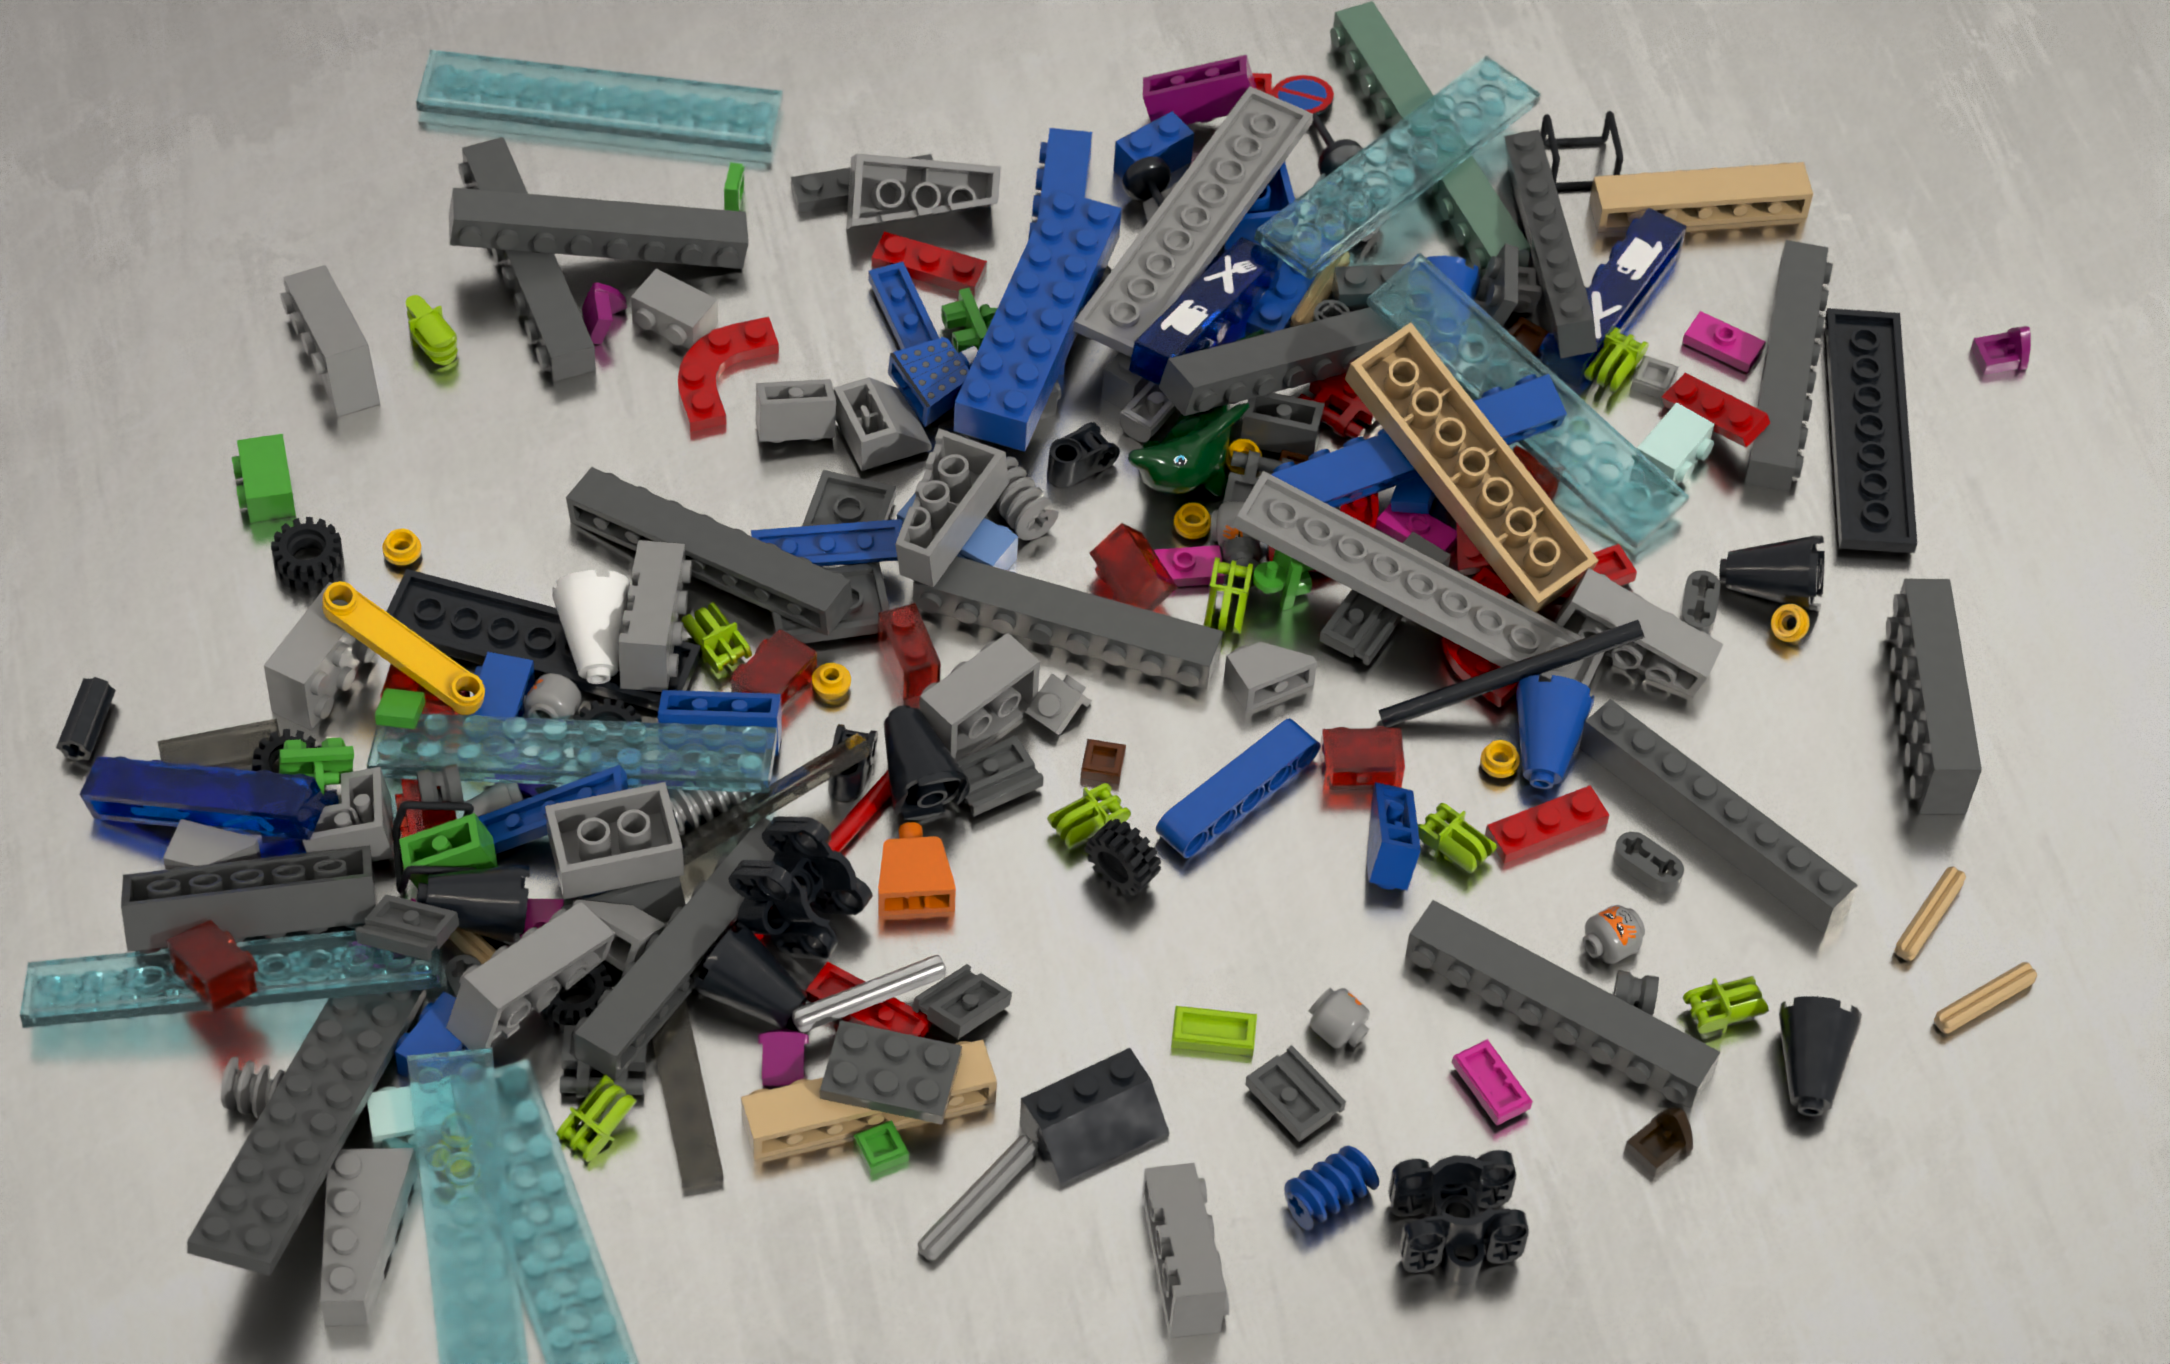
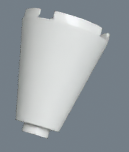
M596 570L574 572L559 578L556 581L557 588L552 587V597L578 674L592 684H602L610 681L611 677L617 674L619 668L618 640L620 633H623L622 620L624 610H627V595L630 581L625 575L608 570L609 577H597Z

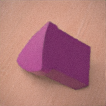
M594 283L591 286L582 306L584 324L593 344H602L613 321L612 314L627 308L625 296L617 289L602 283Z
M2029 326L2015 327L2009 329L2006 333L1973 339L1971 349L1983 374L1988 375L2015 369L2020 371L2028 368L2031 351Z
M778 1029L766 1031L758 1035V1044H762V1085L788 1086L797 1080L804 1079V1044H809L808 1034L796 1030Z

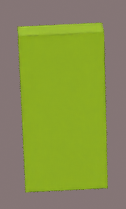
M1175 1005L1171 1048L1253 1056L1257 1014Z

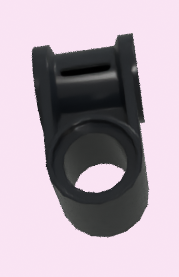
M1095 422L1087 423L1078 430L1056 439L1051 444L1047 478L1058 487L1068 488L1074 486L1081 480L1109 468L1119 457L1120 449L1116 444L1109 443L1100 434L1101 429Z
M842 724L837 725L828 765V791L835 799L849 802L857 799L862 794L869 767L872 765L875 757L878 731L871 730L869 733L848 730Z

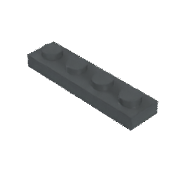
M931 154L909 157L912 159L933 160ZM850 167L791 177V189L798 212L802 213L848 205Z

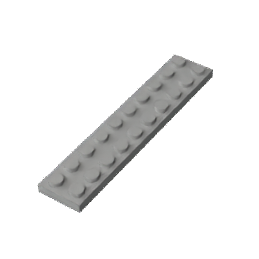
M1249 86L1074 320L1073 331L1136 360H1140L1162 330L1161 323L1178 308L1312 124L1313 113Z
M1265 471L1262 472L1232 527L1500 667L1583 639L1578 634ZM1605 652L1539 675L1538 682H1551L1552 675L1574 679L1589 686Z

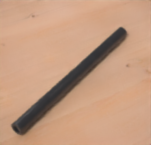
M1637 619L1378 711L1384 728H1388L1520 682L1521 679L1540 675L1643 639L1645 636Z

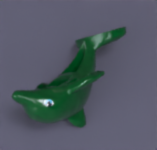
M1263 329L1257 330L1236 341L1263 335L1264 331ZM1249 403L1237 404L1231 409L1229 404L1187 416L1181 414L1176 424L1161 442L1147 441L1142 448L1132 450L1128 455L1129 463L1139 469L1143 482L1164 495L1190 492L1203 486L1215 496L1224 497L1228 477L1223 464L1227 456L1231 426L1250 407Z

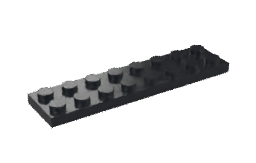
M1827 308L1825 330L1839 548L1915 553L1917 531L1900 313Z
M406 569L386 611L448 656L482 665L487 652L530 659L534 661L536 679L544 674H561L574 682L581 691L659 710L662 692L620 689L619 668L617 674L612 676L610 681L602 684H592L587 679L580 677L555 607ZM682 641L681 646L674 645L673 653L679 654L677 677H670L668 690L686 691L701 657L700 645Z

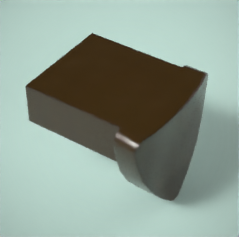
M1681 1108L1662 1110L1652 1118L1650 1123L1626 1142L1625 1150L1654 1177L1682 1154L1687 1155L1693 1150L1692 1129L1685 1111Z

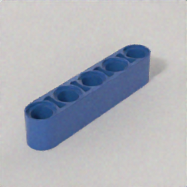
M1293 719L1284 720L1169 809L1159 820L1155 829L1156 833L1184 858L1192 857L1307 767L1317 756L1321 744Z

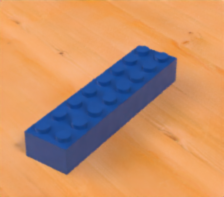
M1056 189L1051 190L955 400V432L1026 451L1077 335V332L1073 331L1074 320L1095 294L1119 240L1122 208Z

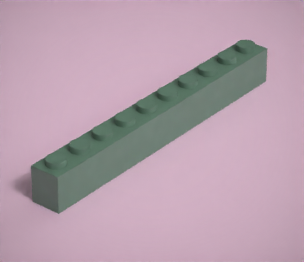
M1367 2L1335 12L1333 28L1330 29L1333 45L1336 48H1340L1345 56L1348 69L1351 72H1355L1359 78L1364 94L1371 97L1376 105L1379 118L1382 121L1385 120L1390 127L1395 143L1402 146L1407 154L1410 167L1413 170H1417L1423 180L1426 192L1429 195L1432 194L1435 198L1441 216L1445 220L1448 219L1454 228L1456 239L1460 245L1466 247L1471 256L1473 266L1475 264L1484 276L1491 257L1497 256L1504 244L1519 247L1518 266L1527 267L1531 250L1530 244L1374 2Z

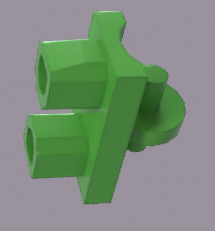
M970 288L959 290L958 301L941 306V319L945 329L964 327L963 330L952 332L953 347L958 353L971 346H975L979 350L997 310L995 307L990 308L988 304H984L978 309Z
M1275 550L1273 561L1263 562L1255 568L1253 582L1263 593L1277 592L1281 599L1279 606L1284 611L1293 608L1296 596L1310 593L1312 581L1308 571L1313 570V568Z
M341 737L327 738L322 742L321 748H306V743L302 742L301 739L286 740L284 748L279 751L280 788L313 786L315 797L324 796V785L341 784V774L353 772V746H346Z

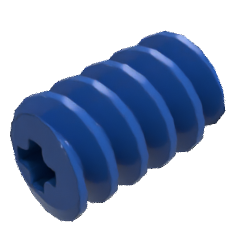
M1350 1145L1344 1146L1339 1150L1338 1154H1330L1324 1162L1315 1163L1311 1170L1302 1171L1298 1178L1287 1180L1284 1185L1286 1203L1300 1227L1311 1230L1314 1226L1312 1217L1318 1222L1326 1221V1210L1331 1214L1339 1213V1201L1345 1206H1350L1354 1201L1353 1194L1358 1198H1363L1367 1194L1366 1186L1371 1190H1376L1379 1187V1176L1372 1163L1361 1151Z

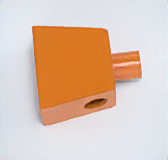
M908 822L902 824L898 828L899 838L887 839L883 844L878 886V916L955 912L956 887L942 839L937 836L923 837L922 826L918 823Z

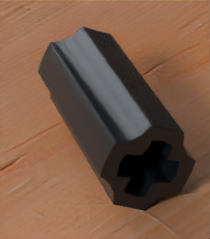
M98 677L83 678L56 746L63 753L64 757L75 761L90 759L116 692L109 685L108 681Z

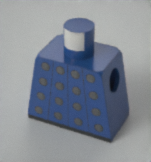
M941 337L890 353L888 374L924 427L954 407L955 400L978 352L975 346H971L958 353L949 339Z

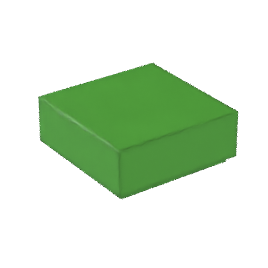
M730 162L724 186V210L740 211L745 190L744 166L741 163Z
M386 688L375 712L376 725L415 729L426 703L424 692Z
M892 1120L854 1135V1144L870 1175L909 1161V1152Z

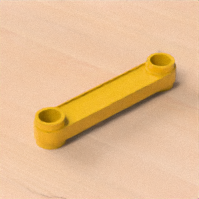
M338 581L327 587L323 593L322 610L330 622L337 624L449 705L456 713L461 715L474 714L482 706L485 687L477 675L466 670L355 590L351 584ZM335 600H343L348 604L344 606H338L336 604H333L332 602ZM470 691L475 696L464 697L461 696L458 692Z

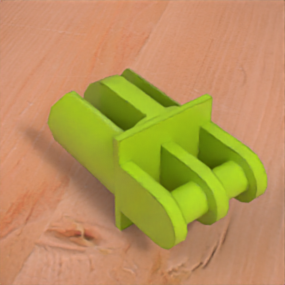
M409 296L406 299V308L408 309L407 318L409 320L408 328L411 346L419 345L436 364L442 366L451 364L458 352L457 335L444 320L441 305L432 309L421 296Z
M1617 327L1613 329L1610 335L1606 334L1602 349L1584 372L1585 378L1589 381H1592L1598 374L1597 385L1603 388L1611 381V392H1615L1628 374L1633 376L1636 366L1647 352L1649 343L1646 341L1642 343L1635 341V336L1632 334L1628 336L1621 334V329Z
M1215 557L1203 626L1211 628L1217 594L1222 593L1224 595L1218 630L1226 632L1233 596H1239L1233 634L1241 635L1254 564L1248 563V567L1237 565L1235 560H1232L1231 564L1220 562V558ZM1218 573L1229 575L1227 586L1216 584ZM1235 576L1246 578L1244 589L1233 587Z
M714 602L708 604V610L704 607L696 610L694 617L691 614L682 617L683 627L695 643L701 646L703 662H708L716 673L722 672L723 666L727 664L731 666L736 665L737 659L743 656L746 659L752 657L750 646L737 630V623L730 624Z
M1103 783L1090 791L1086 787L1083 788L1082 798L1049 814L1047 817L1048 823L1052 828L1056 829L1058 836L1065 841L1069 849L1091 838L1109 820L1119 819L1122 824L1131 816V811L1127 807L1122 808L1120 805L1121 799L1119 796H1113L1110 793L1112 788L1108 783Z
M1440 803L1436 807L1437 812L1435 814L1430 813L1426 816V823L1424 825L1418 824L1419 839L1435 850L1434 857L1437 858L1443 853L1468 873L1472 874L1477 866H1480L1488 856L1494 853L1497 848L1496 843L1465 821V811L1459 814L1449 805Z
M1753 975L1718 984L1717 979L1713 978L1711 984L1689 990L1683 995L1684 1002L1692 1007L1690 1010L1691 1017L1699 1022L1697 1029L1700 1033H1708L1721 1029L1722 1033H1725L1728 1024L1764 1015L1769 1011L1766 1000L1762 998V992L1756 985Z
M604 1075L578 1109L569 1108L572 1112L560 1126L556 1136L561 1140L566 1138L570 1142L569 1147L573 1151L579 1149L583 1153L582 1158L586 1162H590L599 1154L609 1140H615L611 1133L635 1105L637 1100L631 1095H626L622 1087L614 1085V1081L609 1076ZM581 1120L584 1121V1125L577 1132L575 1128ZM594 1131L597 1132L598 1135L590 1143L588 1139Z

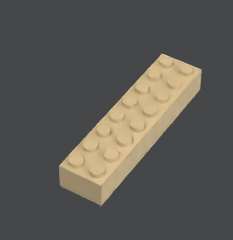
M1411 322L1350 363L1345 377L1347 383L1522 606L1537 613L1578 584L1588 568L1592 570L1595 568L1599 560Z

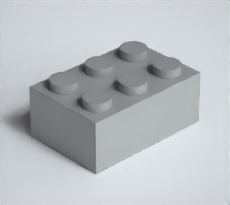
M331 582L326 585L264 664L271 711L311 731L320 719H325L330 714L336 698L342 691H347L351 687L357 671L363 663L370 662L375 654L373 650L325 617L322 610L323 593L332 584ZM335 600L332 602L333 604H336L338 606H344L348 604L343 600Z
M1006 633L997 641L992 640L981 649L980 653L969 661L960 662L940 682L931 683L923 690L920 695L919 710L955 761L974 754L1027 715L1025 711L1038 694L1040 661L1012 635Z
M665 782L545 806L547 833L564 899L684 875L683 847Z

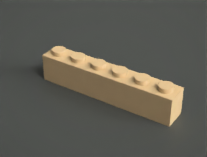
M1804 162L1598 176L1593 179L1589 202L1597 233L1807 218L1813 191Z
M961 1041L956 1043V1045L962 1046V1055L946 1114L996 1102L997 1079L984 1041ZM823 1077L814 1080L800 1079L788 1086L771 1090L758 1089L749 1095L741 1097L742 1121L754 1160L853 1137L857 1133L891 1120L895 1126L920 1121L909 1117L820 1099V1087Z

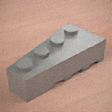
M857 153L851 157L846 230L993 206L999 200L1001 167Z
M326 265L283 277L286 291L280 293L283 308L287 315L291 314L296 334H301L305 351L312 358L316 372L323 383L337 417L380 405L369 344Z
M940 428L935 437L936 444L934 450L929 453L923 479L922 481L919 480L915 490L916 497L913 506L908 509L895 544L900 575L931 587L936 585L1009 484L1006 452Z
M638 540L632 570V585H629L627 610H624L622 620L623 633H620L618 640L620 689L662 692V690H668L670 677H677L679 654L673 653L674 645L681 646L683 638V622H678L679 614H686L688 591H682L683 583L691 582L692 560H685V544Z
M1588 568L1561 606L1554 622L1586 638L1638 619L1645 638L1605 651L1604 656L1612 658V665L1623 670L1638 668L1645 671L1646 679L1694 696L1707 680L1724 644L1713 639L1706 632L1699 631L1683 622L1674 614L1666 612L1646 601L1639 594L1632 593L1616 584L1607 576Z
M583 902L577 903L568 910L560 909L545 925L538 929L536 927L530 928L518 942L509 948L502 946L492 955L490 960L480 966L473 965L462 974L459 980L461 985L446 1028L475 1056L482 1060L492 1052L490 1045L496 1037L502 1034L508 1039L520 1029L519 1023L532 1008L537 1013H540L550 1005V1002L558 994L561 985L568 990L603 962L608 955L615 932Z
M414 1148L341 1149L329 1169L326 1185L320 1295L325 1326L369 1325L384 1279V1270L395 1246V1236L408 1206L409 1193L418 1175Z
M1195 1163L1145 1168L1142 1191L1170 1338L1221 1332L1223 1316L1229 1315V1299L1222 1274L1220 1254L1217 1252L1214 1242L1213 1218L1211 1214H1207L1205 1203H1207L1205 1179L1198 1178Z

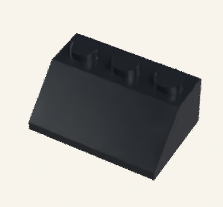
M1131 1048L1125 1049L1021 1098L1019 1124L1026 1135L1037 1143L1038 1154L1060 1188L1169 1137V1129L1151 1078Z

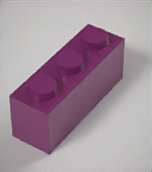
M1247 55L1144 77L1143 100L1150 122L1173 111L1188 125L1197 122L1207 123L1215 118L1228 116L1249 86L1257 88Z

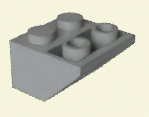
M870 377L834 387L836 398L835 420L861 471L932 449V445L915 412L898 388Z

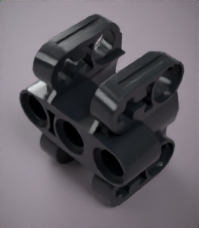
M774 817L762 833V840L766 846L775 852L772 861L742 860L728 878L731 887L744 897L738 911V922L747 926L753 934L771 935L773 944L788 956L827 959L838 945L836 933L829 925L830 919L820 918L812 911L810 905L822 913L856 915L862 912L872 898V891L866 883L856 877L850 861L840 852L831 850L828 845L831 835L823 824L809 817Z
M1489 1151L1480 1155L1477 1159L1471 1156L1454 1155L1440 1159L1432 1167H1430L1429 1162L1423 1159H1409L1394 1166L1388 1189L1392 1213L1400 1217H1410L1420 1213L1429 1216L1413 1221L1403 1227L1399 1247L1405 1270L1409 1272H1425L1435 1268L1440 1263L1445 1277L1451 1283L1466 1286L1478 1279L1484 1255H1486L1488 1261L1496 1264L1512 1262L1523 1255L1529 1234L1526 1214L1517 1209H1492L1504 1205L1512 1197L1517 1175L1513 1157L1509 1151ZM1453 1184L1455 1187H1446V1185ZM1478 1207L1488 1209L1480 1215ZM1465 1256L1468 1257L1471 1261L1464 1262L1457 1259L1456 1257Z

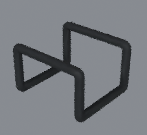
M1612 111L1606 113L1602 136L1555 138L1550 115L1545 114L1543 116L1540 134L1544 146H1550L1553 158L1551 172L1557 190L1592 188L1593 181L1556 183L1560 164L1557 146L1604 143L1608 140L1610 131L1616 153L1613 175H1620L1623 151Z
M405 801L400 804L393 822L397 892L404 893L411 874H441L476 870L474 867L408 866L403 872L399 839H401V824L407 809L465 811L464 817L473 814L474 806L470 803Z

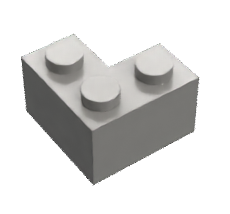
M381 767L341 774V804L302 811V841L307 853L370 845L372 862L394 858L392 798Z

